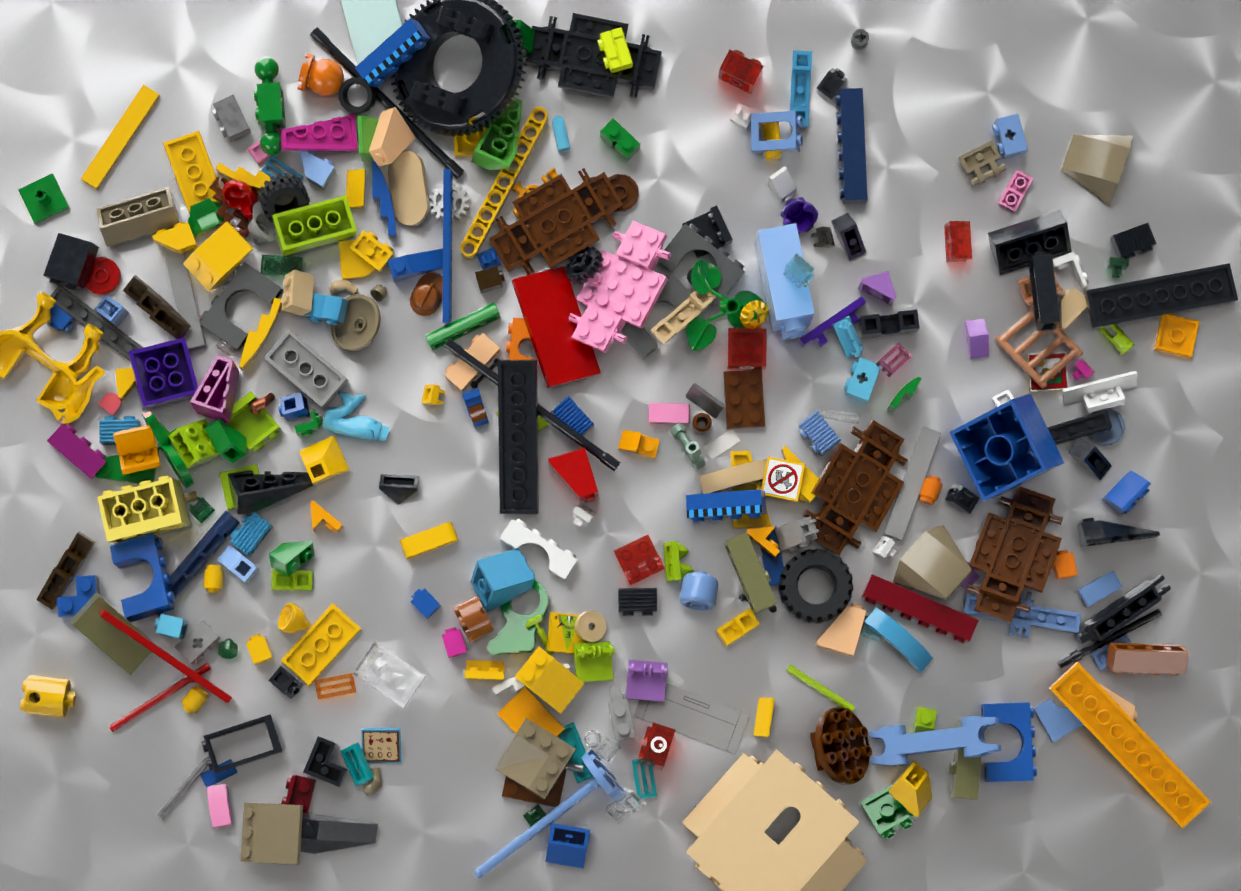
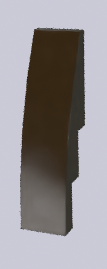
M133 276L123 292L137 302L136 305L150 315L149 318L176 339L183 338L191 325L138 276Z
M80 531L77 532L58 565L52 570L36 600L53 610L58 603L57 597L63 596L96 541Z

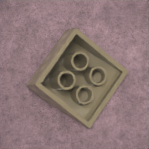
M244 803L240 862L300 865L303 805Z

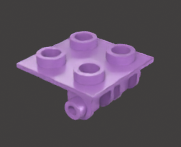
M629 660L626 698L664 702L667 663Z

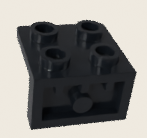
M717 205L710 208L709 212L682 224V227L684 224L690 226L692 223L700 229L699 234L702 237L707 235L715 242L713 245L717 249L725 247L733 241ZM694 250L697 258L709 254L705 250Z

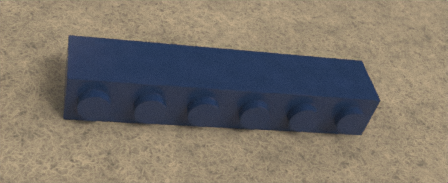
M863 88L840 89L839 94L835 97L836 106H839V113H836V123L840 124V132H837V143H841V150H838V162L842 161V169H839V180H842L843 187L839 188L840 199H843V204H866L868 197Z

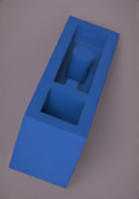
M443 248L388 260L393 281L397 282L443 269Z

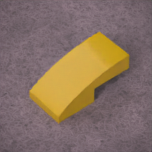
M749 608L715 631L726 647L760 625V623Z

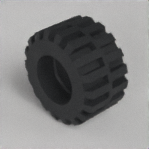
M280 173L277 174L278 177L274 178V176H271L270 181L266 180L264 182L265 187L261 186V193L259 194L260 204L266 218L268 217L270 222H273L272 215L309 205L310 198L303 182L300 179L298 180L296 176L293 175L291 177L288 173L282 176ZM291 194L294 196L293 200L286 205L275 204V201L281 195Z

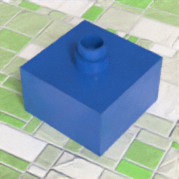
M1031 394L1012 399L949 432L983 502L1003 495L1064 464V460Z

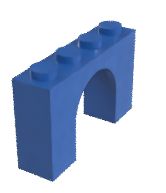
M154 533L110 546L113 564L121 569L142 562L150 563L153 568L154 576L149 588L141 594L121 600L124 617L130 622L175 609L173 603L175 602V596L169 585L172 581L169 573L166 571L168 562L162 552L164 544L161 537Z
M1030 702L982 704V717L999 718V724H1008L1014 727L1021 737L1020 752L1013 760L984 763L985 782L1033 781L1034 777L1037 776L1036 765H1033L1036 749L1035 745L1032 746L1035 729L1034 726H1031L1034 710L1033 707H1030Z

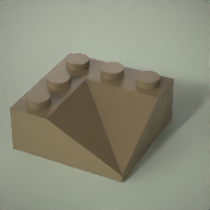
M526 718L495 770L546 800L574 755L576 748Z

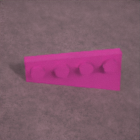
M355 113L323 122L318 121L310 125L284 129L280 132L282 151H357Z

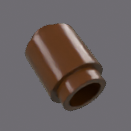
M706 413L695 415L692 421V428L698 434L707 433L712 425V420ZM704 422L705 427H699L698 423Z

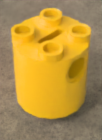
M30 675L27 680L23 681L22 691L25 692V696L21 700L20 711H24L27 714L65 718L68 708L75 706L76 692H71L70 680Z

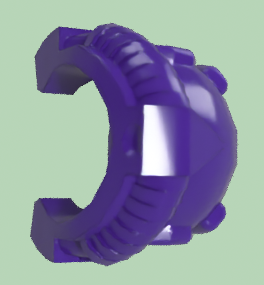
M803 197L789 200L780 214L784 219L783 226L796 223L798 234L810 231L814 227L813 225L819 215L814 205L806 202Z

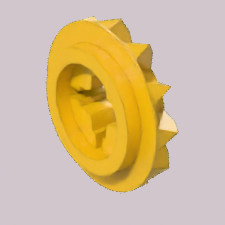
M762 301L749 302L744 306L740 314L742 325L752 330H755L757 327L761 328L763 323H767L766 318L770 316L768 313L769 308ZM753 311H755V312L757 313V319H756V320L753 318V317H754V312H753Z

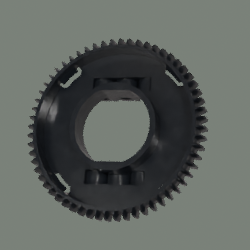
M426 0L427 6L420 4L421 10L415 8L416 15L409 14V16L420 23L430 39L426 42L424 48L417 50L409 61L402 63L398 71L390 76L391 79L395 80V82L391 83V86L397 87L393 90V93L399 94L396 97L397 100L401 101L399 106L404 107L403 112L408 113L407 116L413 118L412 121L418 123V126L424 127L423 129L430 130V132L438 135L463 137V135L470 136V132L476 134L477 130L483 131V126L490 128L489 122L496 124L495 118L501 119V113L507 114L504 109L506 107L511 108L509 103L511 101L516 102L513 97L514 95L519 96V93L516 92L517 88L522 89L519 83L520 81H525L521 78V75L526 74L522 68L527 66V64L523 63V60L527 59V57L522 55V53L527 50L521 47L525 44L524 41L520 40L523 35L518 33L521 29L516 26L517 22L512 20L513 16L508 14L509 11L503 9L504 7L495 0H433V2ZM505 25L509 27L506 29V31L509 35L511 44H508L506 36L503 32V26ZM463 35L474 39L479 45L482 54V67L479 76L470 87L453 93L442 89L437 83L433 70L434 59L437 51L445 41L454 36ZM485 112V115L472 121L473 125L468 124L470 118Z

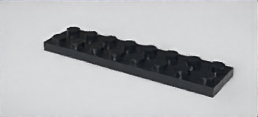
M1230 263L1084 291L1092 329L1238 300Z
M498 360L500 514H538L537 360Z

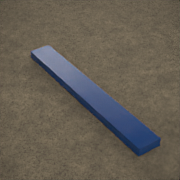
M443 169L442 323L452 322L453 171L451 169Z

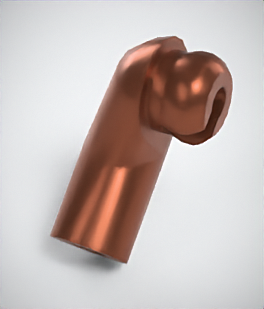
M269 392L265 396L252 401L249 406L250 412L255 415L259 414L261 409L275 400L274 394Z

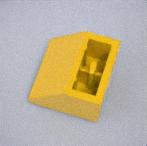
M914 760L901 773L888 792L916 818L932 799L929 773Z

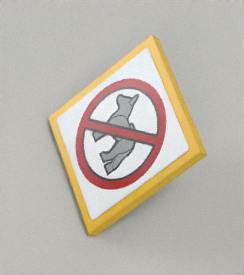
M768 457L761 490H764L767 496L798 502L806 464Z

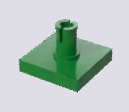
M53 173L18 189L34 224H38L70 208Z

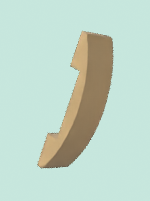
M710 290L706 294H699L694 291L688 299L665 319L663 318L650 332L664 345L716 299V296Z
M767 459L699 476L703 494L715 493L739 485L762 481Z

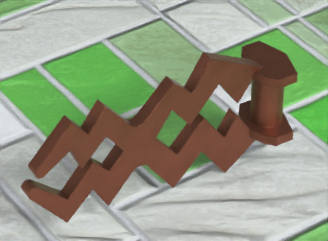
M217 177L209 188L216 192L212 198L222 203V206L215 213L224 219L218 227L220 228L227 221L230 222L235 216L241 220L237 227L242 230L237 232L243 238H247L249 236L248 218L241 213V210L235 209L232 215L225 212L229 206L222 195V189L216 186L220 179ZM225 178L221 179L224 184L228 182Z

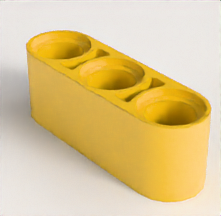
M447 522L401 539L400 544L405 558L409 559L451 544L459 539L453 523Z

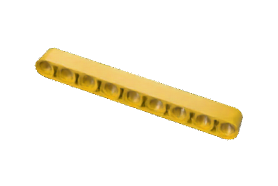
M534 108L519 134L517 149L520 146H524L527 148V152L524 154L516 153L512 163L518 164V168L514 171L501 169L461 244V254L465 259H474L485 242L548 122V112L545 108ZM541 113L545 118L542 121H537L534 118L535 115ZM528 130H534L536 132V135L534 137H528L526 136V132ZM506 179L510 184L507 187H502L499 184L500 181ZM493 196L501 198V201L497 204L492 203L490 200ZM488 212L492 214V218L484 220L482 215ZM476 229H481L483 235L475 237L473 232ZM473 246L475 249L473 253L467 254L464 252L465 247Z

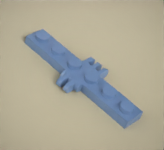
M1022 591L1021 602L1031 605L1029 613L1019 609L1016 611L1010 624L1009 635L1013 636L1014 629L1017 628L1018 637H1021L1023 629L1025 630L1024 638H1029L1031 625L1079 633L1080 613L1034 606V600H1031L1032 592L1028 591L1026 599H1024V591ZM966 595L964 614L996 619L974 611L977 596Z

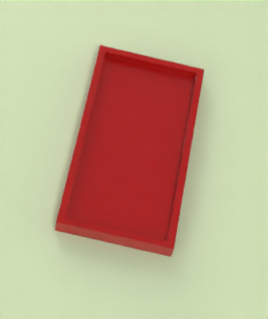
M565 266L515 278L511 281L547 389L601 373L593 347L572 338L577 324L569 321V316L572 313L579 317L582 315L571 282L564 272L566 270Z

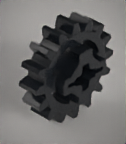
M587 247L569 259L571 262L566 264L568 269L564 272L574 284L578 282L581 285L583 281L587 283L588 278H594L595 273H599L598 268L603 266L601 262L604 259L598 249Z

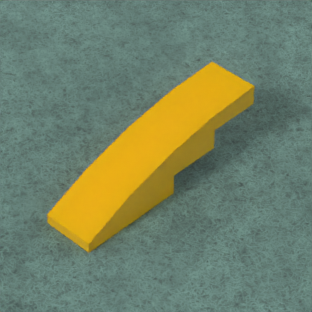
M220 162L215 168L217 173L234 181L246 182L256 191H260L261 186L265 187L264 182L266 180L270 181V176L260 170L254 176L240 166L236 172ZM291 194L281 195L284 197H292Z
M274 298L269 316L261 315L257 332L249 330L239 363L241 370H245L268 340L282 308L281 299Z

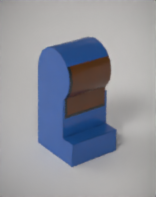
M479 389L462 393L474 428L489 423Z

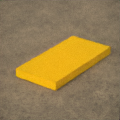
M196 131L164 142V148L188 213L190 214V206L207 198L216 204H220L221 202L212 198L216 192L209 188L216 179V175L200 132Z
M332 603L281 661L310 687L362 629Z

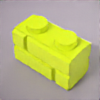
M622 28L601 33L600 40L597 41L600 51L604 50L606 56L603 58L605 68H609L611 73L632 68L633 62Z

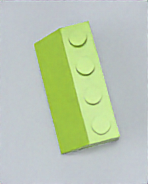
M346 195L272 215L276 238L282 256L356 236L357 232Z

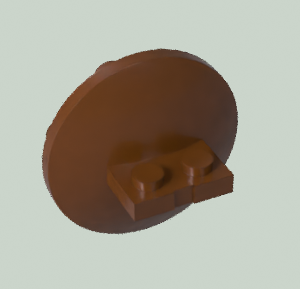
M835 707L826 710L817 723L816 732L810 733L817 771L824 770L832 780L841 785L857 783L866 774L870 756L872 755V749L869 746L868 730L862 725L859 718L847 708Z

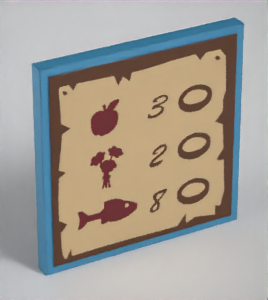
M361 728L362 751L367 763L402 762L400 728Z

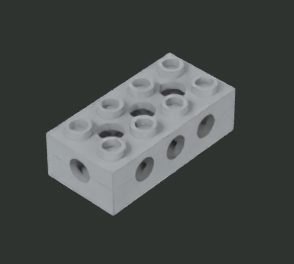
M290 329L287 330L264 357L268 364L323 410L349 382L342 373ZM290 354L297 355L294 361H288L287 357ZM310 366L311 370L309 373H302L303 367ZM318 379H326L324 385H316Z

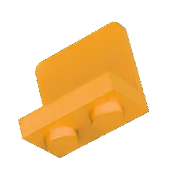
M149 425L113 434L123 475L161 467L158 448L153 431Z

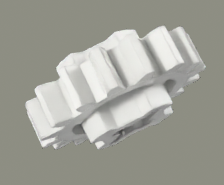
M453 182V191L455 193L452 194V223L454 218L460 221V215H466L464 209H469V205L465 203L470 201L469 197H464L467 191L461 192L462 186L455 187V182ZM440 184L437 185L438 190L432 189L434 196H429V200L433 201L430 203V208H433L431 214L437 213V220L441 217L443 218V187ZM440 195L441 201L436 205L437 198ZM460 200H462L461 207L458 210L457 203H459Z

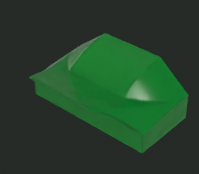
M207 198L190 206V217L187 221L195 238L219 228L218 226L224 219L215 213L222 204H216Z

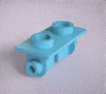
M847 316L833 324L846 357L849 358L852 355H855V357L861 356L864 348L850 317Z

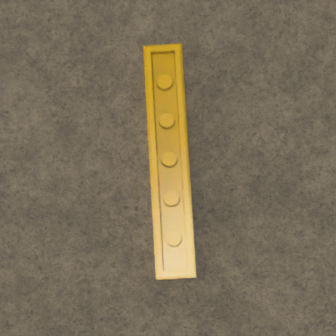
M143 84L82 175L81 180L98 190L160 97L158 93Z

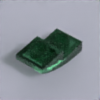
M262 255L260 273L263 275L285 276L293 270L302 272L303 257Z

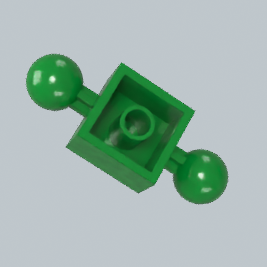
M263 57L256 62L254 68L256 76L262 80L261 84H257V90H254V100L258 106L255 109L256 120H258V125L261 124L263 130H266V133L260 140L262 151L267 155H277L282 151L281 135L277 132V128H286L284 95L280 82H273V79L277 77L279 72L277 62L270 57Z

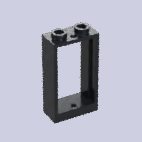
M1039 252L1032 256L1028 264L1036 332L1056 330L1060 323L1052 254Z
M271 714L203 736L204 741H201L204 753L209 752L210 759L207 760L210 771L214 770L215 774L283 752ZM262 723L266 724L273 750L218 767L210 740Z

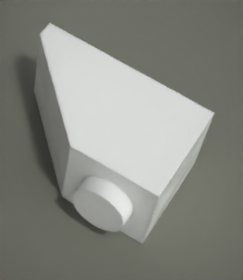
M785 166L769 177L767 185L780 203L784 200L788 202L796 196L794 193L797 187Z

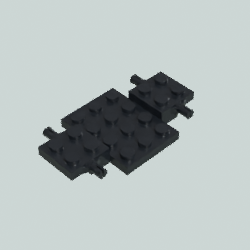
M573 13L569 31L555 28L557 17L553 19V16H549L548 27L532 26V29L535 30L532 53H526L527 59H525V64L535 65L539 68L537 79L541 77V80H545L546 69L560 70L558 87L614 98L617 82L632 86L629 95L631 98H633V94L634 98H637L639 88H655L662 51L653 50L648 47L649 35H646L645 40V34H642L640 45L626 42L633 62L632 68L611 73L609 68H605L603 58L606 56L604 50L600 51L597 41L600 40V34L621 27L626 39L629 24Z

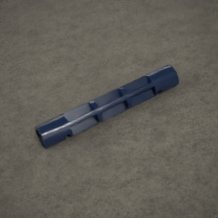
M226 510L170 575L172 583L169 585L175 599L226 540V537L240 524Z

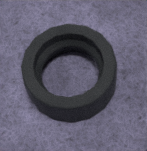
M362 78L346 80L338 92L341 106L351 113L369 111L377 99L375 87L367 85ZM355 84L364 86L368 93L366 103L360 107L353 106L347 97L349 88Z

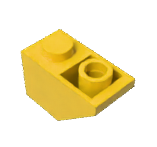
M177 223L174 225V228L169 230L161 229L156 232V235L152 236L156 244L179 254L198 248L189 223Z

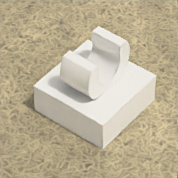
M739 103L730 121L746 130L751 123V114L756 112Z
M580 502L573 511L577 515L573 523L579 527L584 520L589 523L596 512Z
M882 536L872 551L877 556L883 558L886 556L894 558L898 551L892 548L895 541L885 536Z

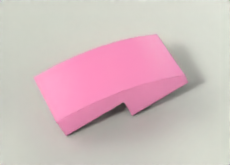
M1016 170L998 203L1015 212L1033 178Z
M649 403V422L690 423V404Z
M227 784L207 787L212 827L219 828L232 825V808L229 805Z

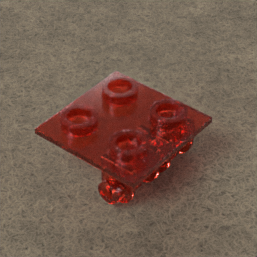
M649 535L614 550L630 585L665 569Z

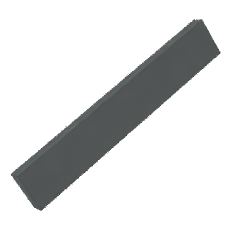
M57 286L50 295L56 300L55 305L82 326L86 327L88 323L103 332L101 340L130 361L128 351L144 348L63 286Z

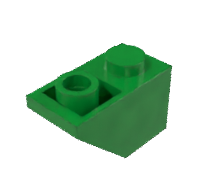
M218 418L205 427V431L218 454L231 463H234L246 454L247 437Z
M311 541L282 543L269 553L271 567L287 578L315 556Z

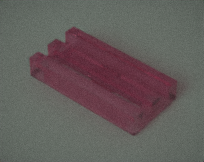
M898 343L876 365L878 367L881 365L883 367L881 370L883 372L887 371V376L890 377L912 355ZM897 349L901 351L891 361L885 362ZM904 354L906 357L892 369L890 366Z

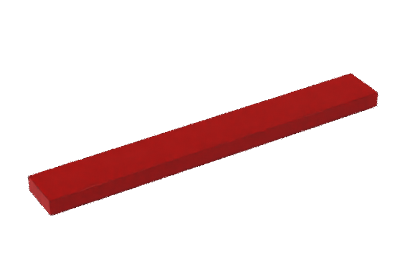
M102 608L99 612L101 618L224 702H230L232 697L105 609Z

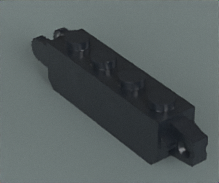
M1163 574L1150 581H1144L1085 621L1082 627L1084 630L1076 635L1079 643L1084 644L1089 640L1091 642L1104 640L1162 600L1161 596L1171 589L1169 584L1162 586L1158 590L1155 588L1156 585L1165 579Z

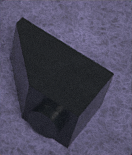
M849 213L831 221L835 234L849 261L866 253L858 226Z
M1079 438L1068 451L1078 464L1099 480L1112 467L1110 462L1094 444L1082 438Z

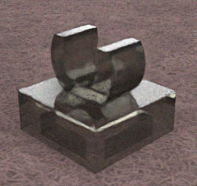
M831 227L816 228L817 233L811 234V237H818L819 240L818 243L813 244L814 247L830 248L835 246Z

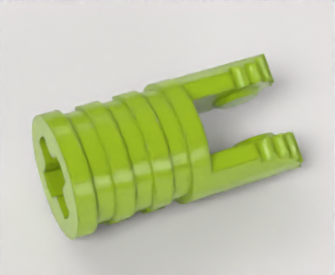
M1117 324L1110 325L1117 332V335L1114 337L1106 328L1102 327L1100 332L1117 348L1121 355H1124L1135 345Z

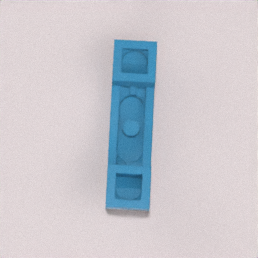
M793 50L790 111L799 113L803 119L802 127H808L812 51Z
M877 607L863 621L877 635L880 634L907 658L906 661L920 673L933 659L929 652L907 630Z

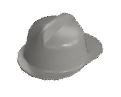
M260 201L254 204L253 219L248 225V231L253 237L255 244L275 241L277 239L274 223L270 222L268 217L266 218Z

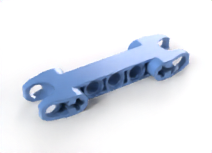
M962 717L961 727L908 734H906L905 725L885 726L869 732V738L882 739L886 746L882 755L871 759V764L903 766L908 765V755L963 749L965 758L983 757L1001 751V745L988 744L984 739L985 730L990 726L999 724V718Z

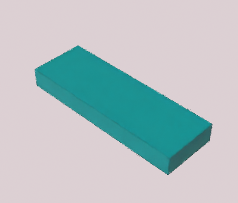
M574 722L563 726L565 729L558 735L559 739L576 748L569 762L584 765L583 773L573 771L577 783L593 778L594 776L582 760V756L586 751Z

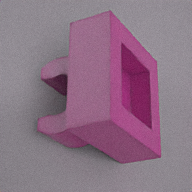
M1081 358L1074 364L1078 370L1072 376L1076 380L1082 375L1088 379L1095 371Z

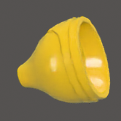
M288 603L281 610L278 618V628L281 631L294 633L310 627V622L307 620L304 611L297 605Z

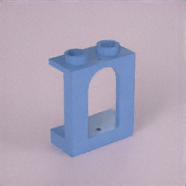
M796 111L751 114V151L756 155L763 154L765 151L796 150L800 152V146H803V137L800 135V128L803 126L802 116ZM785 121L792 125L793 132L789 138L763 141V123Z

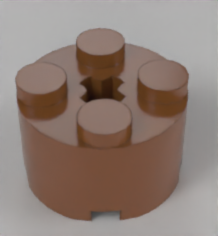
M478 596L453 607L469 642L494 630Z

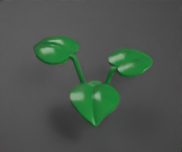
M698 260L692 269V286L699 294H706L710 290L712 294L721 298L719 304L721 313L709 318L707 321L701 317L694 318L687 325L686 335L690 348L693 351L702 350L714 341L717 329L714 325L709 324L711 321L725 316L726 313L735 314L736 318L740 321L741 311L746 304L756 300L765 303L758 295L751 291H740L735 295V299L726 298V296L714 291L713 288H716L721 282V273L715 265L703 260ZM753 311V312H754V317H753V318L756 319V318H757V313H756L755 311Z

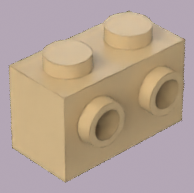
M293 270L286 274L283 279L282 311L303 316L312 309L314 275Z

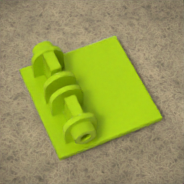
M610 641L573 644L576 677L582 682L613 680L611 655L615 654L614 646L611 647Z

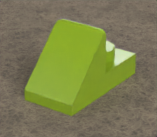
M917 707L913 733L935 730L937 710Z

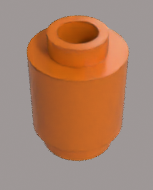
M932 475L929 478L925 477L919 493V500L921 502L934 505L935 501L938 500L943 486L940 478Z

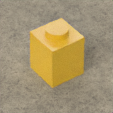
M257 634L250 637L249 642H246L254 665L274 659L265 636Z

